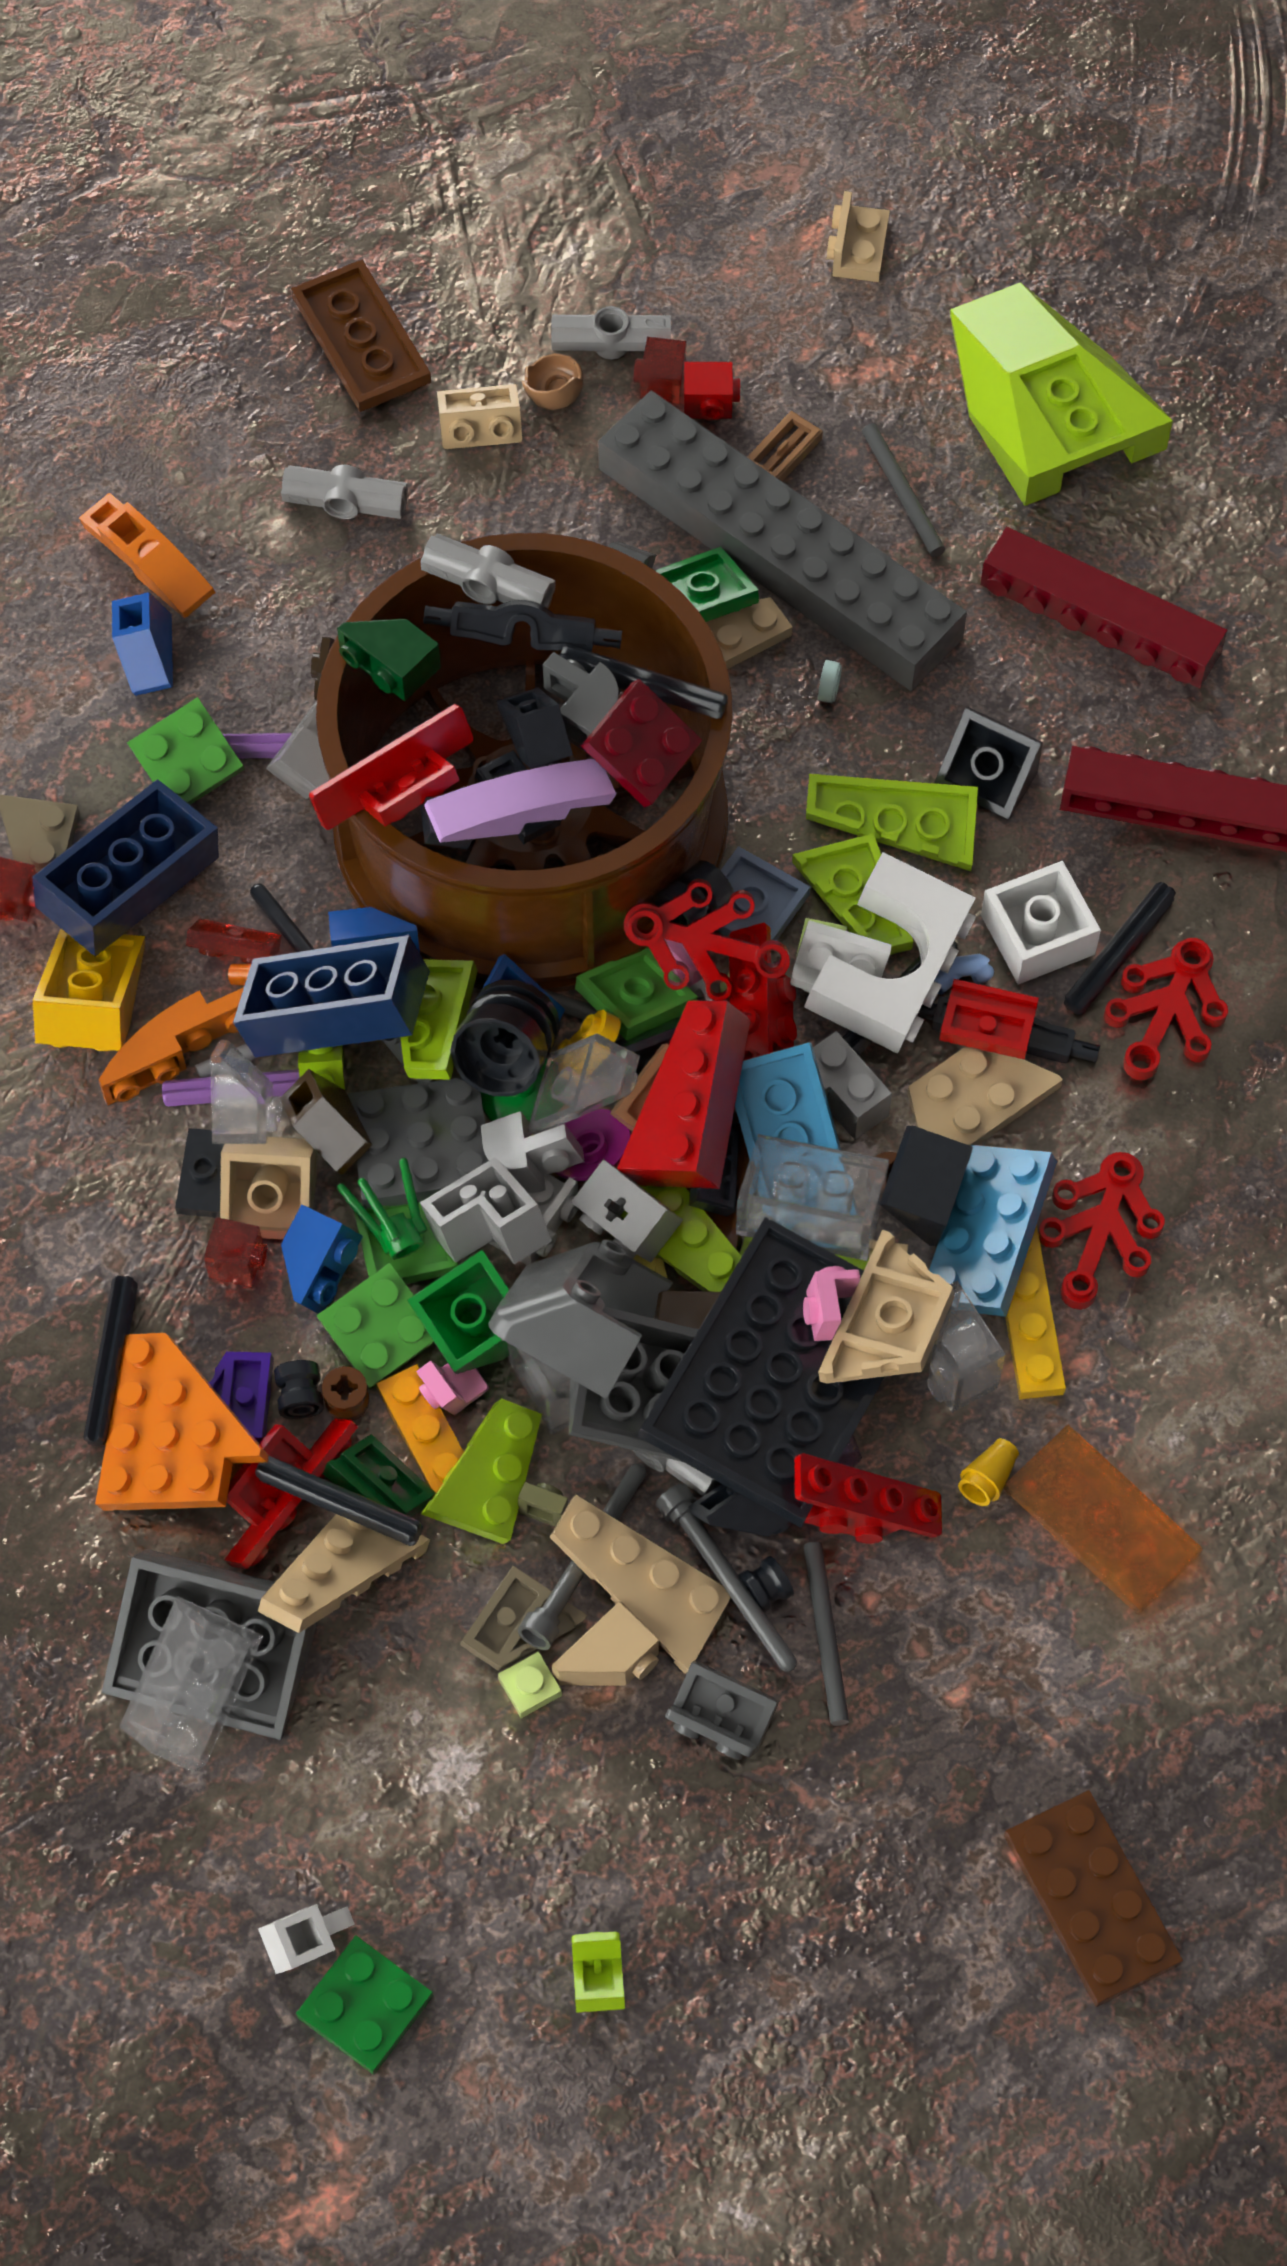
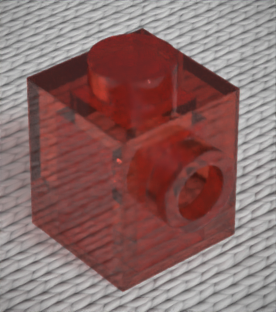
M647 336L643 359L636 358L633 381L640 383V399L652 390L667 402L680 404L687 341Z
M0 857V920L11 921L12 919L27 922L32 907L36 908L32 879L37 873L35 865Z
M216 1217L204 1254L209 1278L252 1288L257 1270L263 1269L268 1252V1245L263 1243L260 1227Z

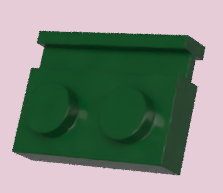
M372 1434L342 1452L335 1461L333 1459L328 1461L322 1473L333 1484L410 1517L421 1512L436 1494L435 1491Z

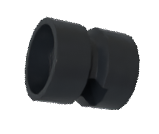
M704 860L698 861L679 877V881H673L656 895L655 905L659 907L686 892L689 883L695 879H703L710 883L713 890L711 902L703 908L692 907L671 920V922L687 926L729 902L730 896L734 893L733 888L726 876L714 864ZM695 887L691 891L692 897L696 900H703L708 895L707 890L703 887Z

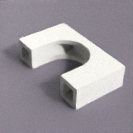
M882 852L857 905L905 929L918 946L921 957L920 967L907 976L885 979L868 974L829 954L810 991L804 1008L898 1054L904 1040L914 1042L924 1022V1019L918 1017L917 1014L922 1004L931 1008L942 986L935 982V979L940 970L948 974L959 952L952 945L957 936L962 939L966 938L976 918L975 915L969 913L975 897Z

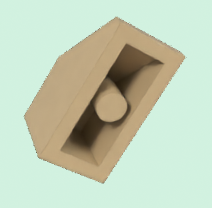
M619 1601L552 1664L553 1677L559 1685L626 1686L635 1676L639 1680L643 1679L657 1665L659 1661L656 1657L659 1654V1639Z

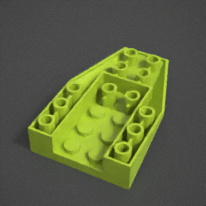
M1021 282L950 309V318L969 417L1024 506L1059 493L1061 491L1063 473L1120 450L1124 451L1131 464L1167 450L1173 420L1111 355Z

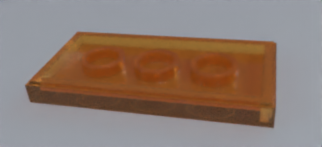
M1069 1424L1008 1480L1004 1486V1490L1137 1615L1150 1605L1203 1550L1196 1541Z

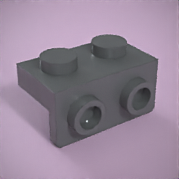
M695 1660L691 1663L675 1702L668 1708L665 1718L675 1722L673 1729L693 1739H699L700 1735H703L717 1742L716 1749L719 1752L741 1760L743 1755L752 1757L758 1752L780 1700Z

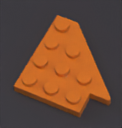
M166 1333L125 1335L95 1505L103 1511L226 1507L233 1464L268 1462L269 1455Z

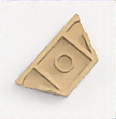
M965 1046L909 1085L907 1094L911 1111L915 1116L916 1127L971 1146L980 1145L1061 1088L1063 1079L1058 1074L1026 1060Z
M882 1230L818 1371L820 1382L827 1384L922 1372L954 1299L953 1287L938 1274L931 1273L927 1269L926 1263L914 1253L909 1255L895 1243V1237L888 1231Z

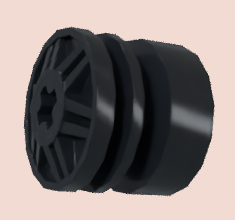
M498 980L484 986L474 998L466 1017L462 1020L453 1037L450 1051L454 1067L464 1081L476 1090L492 1096H514L527 1091L536 1081L544 1066L545 1059L550 1054L557 1040L560 1029L557 1009L546 994L534 985L519 980Z

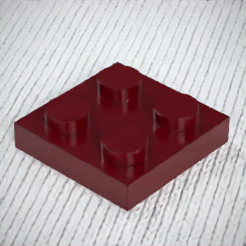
M638 679L629 685L581 747L642 806L647 807L655 802L703 740L647 685Z

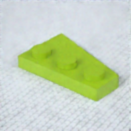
M874 833L793 854L792 863L838 920L844 926H847L848 932L891 944L890 955L912 949V936L905 929L857 905L863 889L881 856Z
M423 959L430 973L413 1035L401 1037L404 1069L409 1078L451 1080L454 1065L450 1049L453 1037L462 1020L466 1017L478 970L474 961Z
M502 1398L495 1402L468 1442L466 1450L456 1465L450 1469L442 1481V1486L434 1498L428 1502L421 1515L501 1544L511 1541L519 1509L518 1497L526 1481L542 1413Z

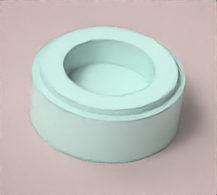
M825 660L820 679L818 701L835 702L842 672L840 662Z

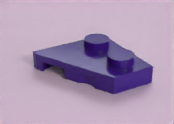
M226 1351L215 1368V1375L209 1383L260 1444L266 1436L274 1358L271 1353Z

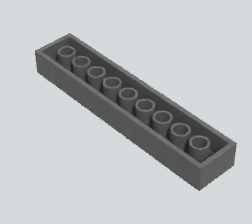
M652 390L598 441L599 470L710 549L721 546L745 574L911 692L963 639L967 615L966 610Z

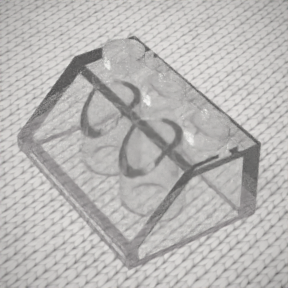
M758 1134L737 1200L736 1235L753 1238L762 1221L767 1217L835 1255L868 1261L877 1229L881 1208L879 1204L885 1188L889 1160Z
M179 1596L176 1597L119 1727L149 1752L193 1773L201 1769L209 1760L263 1635Z

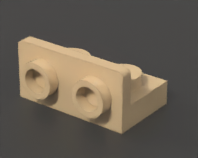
M844 191L842 205H835L833 211L832 229H838L837 236H829L826 259L834 260L832 276L879 282L890 210L851 206L852 192Z
M516 384L437 391L442 445L444 449L519 443L522 441L520 405Z

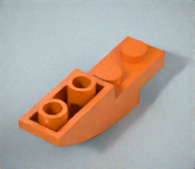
M108 493L79 517L83 527L130 566L137 579L184 619L216 593L190 561L128 502L123 504L111 493Z
M244 987L208 1004L199 990L168 1007L141 1027L120 1048L98 1079L107 1105L117 1101H128L137 1096L141 1090L156 1083L162 1084L165 1081L175 1079L180 1072L187 1069L183 1056L184 1053L202 1050L212 1040L227 1033H238L239 1031L233 1024V1020Z

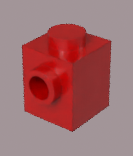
M684 362V413L692 419H732V402H740V378H733L732 362Z

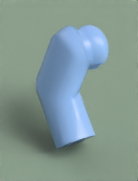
M980 953L956 956L948 974L940 970L935 979V982L942 985L938 994H944L952 986L954 979L959 980L962 977L971 975L972 980L976 984H983L990 980L994 975V968L988 963L990 959Z

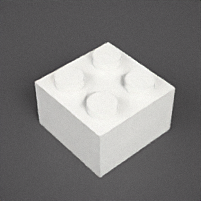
M1063 861L985 890L981 917L1018 985L1096 954L1101 929Z

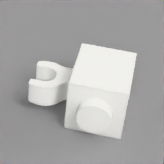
M315 1904L260 1927L258 1930L275 1973L278 1974L334 1951L335 1947L330 1935L355 1925L348 1906L322 1916L318 1905Z

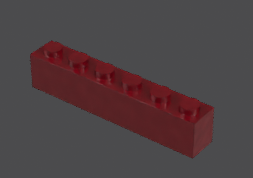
M1007 526L983 562L980 585L986 587L994 595L1005 596L1020 603L1030 612L1043 614L1056 620L1068 630L1079 631L1092 637L1104 647L1115 648L1128 654L1139 663L1164 671L1181 683H1189L1197 688H1201L1222 653L1227 629Z
M1072 746L1059 810L1287 852V785L1272 783L1260 777L1245 778L1229 775L1224 771L1216 769L1207 771L1186 767L1178 762L1164 763L1147 760L1135 754L1120 755L1109 753L1092 746L1083 748Z

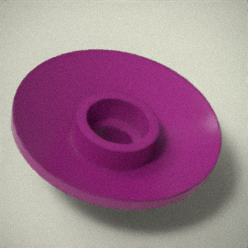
M588 1109L567 1117L557 1126L562 1124L567 1126L583 1148L584 1162L555 1173L565 1179L572 1178L576 1181H585L589 1179L603 1159L617 1167L630 1139V1129L610 1114L611 1110Z

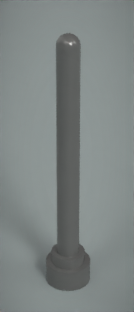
M633 1464L630 1466L603 1509V1512L619 1520L646 1476V1469L643 1465ZM571 1560L543 1607H537L534 1612H528L517 1629L520 1637L537 1649L548 1650L559 1634L558 1625L560 1621L558 1616L585 1575L573 1560Z
M678 1484L668 1489L656 1502V1506L666 1521H673L676 1526H682L780 1669L785 1672L794 1670L797 1665L795 1656L699 1518L694 1516L688 1508L697 1501L686 1484Z

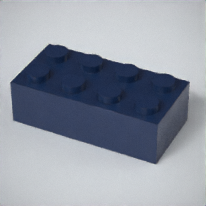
M157 779L32 877L35 907L96 957L219 858L218 827Z
M409 935L255 958L252 960L233 1024L255 1058L413 1035L430 970Z

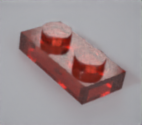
M199 918L187 931L186 946L198 948V952L206 956L220 957L227 954L240 957V961L243 963L252 964V960L255 958L275 956L280 951L282 935Z

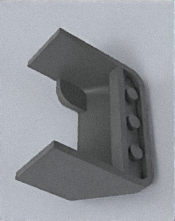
M603 1240L602 1243L592 1242L527 1265L496 1308L488 1325L491 1331L502 1340L607 1399L639 1343L642 1334L602 1312L604 1307L653 1318L656 1312L658 1294L662 1291H668L673 1282L626 1256L624 1248L610 1240Z

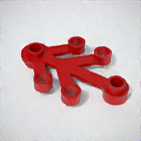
M695 879L691 881L687 886L686 892L659 907L652 903L643 902L631 907L625 915L624 931L626 936L636 945L649 947L664 972L665 984L673 990H681L687 986L690 979V971L685 963L676 961L665 939L683 944L706 983L707 995L714 1001H723L730 996L732 982L728 975L718 970L708 951L753 962L758 972L767 978H778L784 975L790 965L789 951L779 941L769 940L758 945L712 933L737 918L746 919L753 914L755 900L752 894L745 890L734 892L727 904L687 926L671 922V920L692 907L703 908L711 902L713 890L710 883L706 880ZM695 887H703L707 890L708 895L703 900H696L692 897L691 891ZM745 898L749 901L750 907L746 911H738L733 906L735 900ZM642 917H649L653 920L654 926L649 930H643L638 926L637 922ZM770 950L777 951L781 958L777 963H768L764 959L766 952ZM673 969H679L683 971L685 978L680 982H674L669 978L668 974ZM716 980H721L725 982L727 989L722 993H715L710 987L711 984Z
M1198 938L1184 939L1173 947L1170 957L1144 965L1130 964L1123 970L1121 985L1125 991L1132 994L1142 992L1146 988L1147 981L1174 974L1167 987L1125 1000L1115 998L1106 1005L1104 1019L1113 1028H1122L1128 1024L1130 1017L1157 1009L1143 1040L1131 1044L1126 1050L1123 1066L1130 1077L1136 1080H1147L1155 1075L1160 1062L1158 1048L1174 1015L1186 1040L1184 1054L1187 1059L1193 1062H1202L1208 1058L1212 1046L1211 1040L1202 1032L1185 992L1192 981L1203 1003L1200 1013L1201 1020L1208 1027L1216 1028L1224 1024L1228 1014V1006L1222 999H1219L1208 973L1212 968L1214 958L1211 949L1203 940ZM1188 957L1194 958L1198 964H1189L1184 959ZM1129 975H1137L1142 981L1134 983L1127 977ZM1214 1008L1219 1010L1222 1015L1214 1017L1207 1010ZM1120 1009L1125 1013V1016L1115 1017L1110 1011ZM1199 1043L1204 1046L1205 1050L1198 1052L1193 1050L1190 1045ZM1135 1061H1143L1148 1065V1068H1138L1133 1063Z
M1112 1153L1102 1161L1099 1173L1077 1182L1068 1179L1061 1180L1054 1186L1052 1201L1057 1208L1062 1210H1070L1077 1205L1079 1199L1105 1190L1101 1204L1063 1220L1055 1217L1046 1218L1039 1227L1040 1243L1048 1248H1056L1063 1243L1064 1239L1092 1228L1077 1270L1068 1273L1062 1283L1061 1298L1070 1308L1077 1310L1086 1309L1094 1303L1098 1291V1283L1094 1274L1109 1234L1123 1258V1269L1129 1276L1142 1277L1149 1270L1151 1264L1150 1253L1146 1249L1137 1246L1118 1211L1122 1197L1125 1198L1136 1216V1229L1143 1238L1155 1239L1159 1237L1163 1231L1165 1219L1160 1211L1152 1209L1139 1187L1144 1176L1143 1166L1135 1156L1129 1153ZM1117 1167L1125 1168L1130 1174L1119 1176L1115 1173L1114 1169ZM1068 1190L1074 1197L1066 1200L1061 1198L1058 1192ZM1152 1219L1157 1222L1158 1227L1149 1229L1143 1224V1221ZM1055 1228L1060 1235L1051 1238L1044 1233V1230ZM1139 1257L1144 1261L1145 1265L1135 1267L1129 1262V1259ZM1075 1281L1085 1282L1088 1285V1289L1085 1291L1076 1290L1072 1283Z

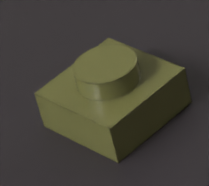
M525 1482L518 1497L519 1514L555 1527L568 1506V1498L563 1496L562 1491L552 1485L538 1483L535 1486Z

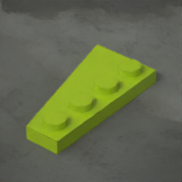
M809 774L806 819L860 837L874 833L876 841L971 872L978 787Z
M641 1186L683 1219L656 1255V1258H661L675 1268L679 1275L703 1292H721L742 1257L704 1210L689 1206L690 1193L685 1187ZM624 1210L621 1217L625 1218L628 1213Z

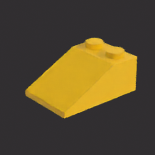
M60 929L33 998L35 1043L52 1045L59 1048L70 1046L93 1048L98 1051H119L124 1045L131 1024L145 948V936L123 934L95 957L64 930Z

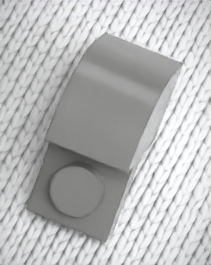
M519 1111L481 1125L483 1150L487 1159L491 1160L497 1157L527 1193L545 1191L544 1176L563 1171L568 1167L584 1162L583 1148L565 1124L537 1133L523 1113Z

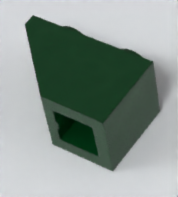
M407 619L343 622L337 627L339 652L342 658L353 668L360 667L370 674L375 684L386 693L393 692L403 701H406L441 668L439 644Z

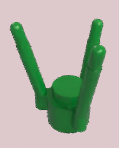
M401 1158L399 1164L411 1218L407 1219L404 1213H398L389 1217L366 1179L360 1178L358 1185L380 1220L381 1224L379 1226L344 1184L340 1183L337 1186L345 1201L377 1238L385 1254H390L393 1260L408 1256L424 1245L421 1234L428 1230L420 1215L414 1183L406 1158Z

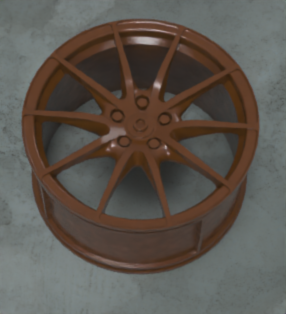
M508 533L484 536L462 541L461 543L478 550L485 545L498 547L509 554L516 565L555 580V591L548 608L554 614L593 618L596 620V628L623 630L621 649L594 645L591 652L716 690L728 696L727 708L722 718L719 719L665 703L703 741L670 781L674 782L694 775L690 784L666 814L646 831L628 822L603 805L572 808L566 818L562 819L560 826L524 845L516 834L476 839L466 863L436 853L454 847L425 844L423 831L407 837L392 824L385 827L365 809L333 828L335 852L341 875L357 907H373L417 925L420 955L423 959L474 961L478 970L474 988L483 989L499 956L505 954L541 988L552 992L570 991L575 989L576 977L607 962L617 961L636 954L648 947L634 944L625 934L624 918L631 907L643 902L655 905L656 895L673 881H679V877L700 860L708 861L720 870L728 834V800L722 769L729 747L732 727V692L729 674L722 651L710 627L697 608L678 588L641 561L613 548L564 535ZM422 557L411 562L376 587L355 608L346 622L407 619L439 644L441 668L406 701H403L393 692L386 693L381 690L373 681L372 676L362 668L350 666L340 655L337 635L329 650L321 673L316 709L319 747L329 780L372 755L388 728L420 699L424 698L436 714L450 707L439 693L438 688L477 672L500 667L526 665L525 691L535 688V665H543L553 652L560 656L562 650H536L533 648L530 636L531 627L524 621H519L515 624L513 640L509 645L505 646L474 638L452 636L450 634V627L424 624L426 605L452 609L455 602L458 601L474 604L482 603L466 595L460 585L421 570ZM496 600L495 603L487 605L499 606L503 604V602ZM621 689V692L618 695V699L625 692V690ZM469 725L474 739L464 749L473 759L474 764L469 768L455 769L460 781L447 788L441 795L479 783L475 778L476 769L512 750L518 755L512 739L496 740L473 729ZM569 742L573 755L561 760L562 763L587 760L591 755ZM523 762L526 768L530 770V768ZM607 772L616 792L612 801L631 795ZM591 838H596L617 848L591 859L586 843ZM556 858L562 867L545 869V864L548 859ZM499 865H509L513 867L515 870H504L494 868ZM642 917L637 922L638 926L643 930H649L654 926L653 920L649 917Z

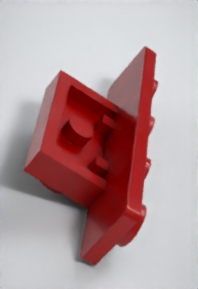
M453 704L311 791L309 797L321 826L326 830H330L365 809L386 827L392 822L403 819L408 812L423 804L426 796L436 798L447 788L459 782L455 767L445 759L473 742L474 738L463 709L459 705Z
M763 922L732 931L729 937L761 945L771 940V928ZM771 950L764 955V959L768 963H771ZM729 956V977L732 982L730 1003L750 1019L743 1061L794 1047V1040L797 1037V1028L793 1020V1001L796 999V988L790 984L791 978L785 974L778 978L764 977L758 972L755 963Z
M334 1419L309 1450L283 1425L275 1424L261 1441L260 1446L269 1456L324 1479L325 1475L322 1473L327 1462L331 1459L339 1458L341 1453L350 1447L352 1443L351 1436L358 1426L352 1420ZM244 1463L229 1484L227 1503L251 1524L224 1559L231 1567L248 1569L250 1566L259 1563L269 1550L268 1543L276 1532L284 1529L293 1521L297 1514L296 1507L302 1500L260 1481L255 1475L259 1463Z
M805 1453L795 1456V1498L799 1501L813 1504L804 1523L819 1526L820 1531L823 1533H844L855 1536L857 1542L866 1544L878 1543L883 1540V1536L901 1529L931 1538L942 1535V1502L939 1492Z

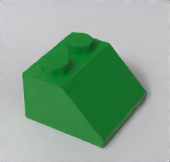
M483 1250L407 1300L455 1374L501 1361L518 1350V1348L495 1335L489 1328L488 1323L496 1308L508 1293L509 1288Z

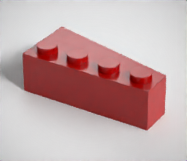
M687 1001L617 1167V1170L640 1186L720 1189L750 1019L728 1001Z

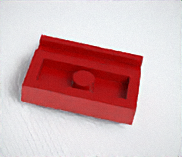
M954 979L939 1040L1025 1060L1039 998Z

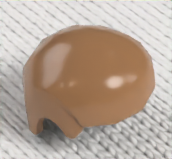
M552 353L540 357L531 366L525 367V379L522 381V385L527 396L538 407L549 410L567 408L576 401L582 390L583 371L580 364L570 356Z

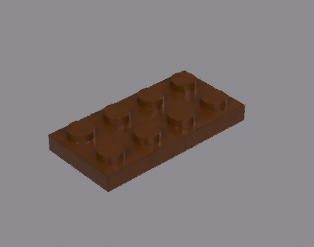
M363 259L291 288L294 302L359 412L432 383L431 372Z
M1090 1790L1005 1830L1004 1837L1095 2007L1182 1964V1957Z

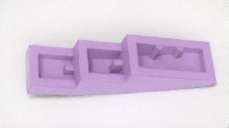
M587 759L520 771L476 783L427 800L424 807L441 843L520 834L525 823L562 820L566 818L572 808L609 805L616 792L606 770L595 759Z

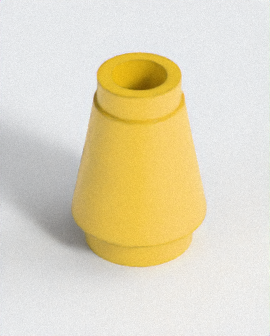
M999 1438L960 1473L961 1480L958 1483L959 1490L963 1496L979 1506H987L990 1502L997 1501L1015 1464V1460L1019 1456L1016 1446L1006 1439Z

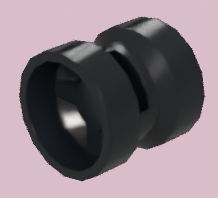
M294 1360L282 1363L275 1368V1383L277 1387L282 1389L281 1395L277 1400L280 1416L287 1419H304L316 1416L324 1410L323 1396L316 1386L321 1380L318 1363L310 1360Z

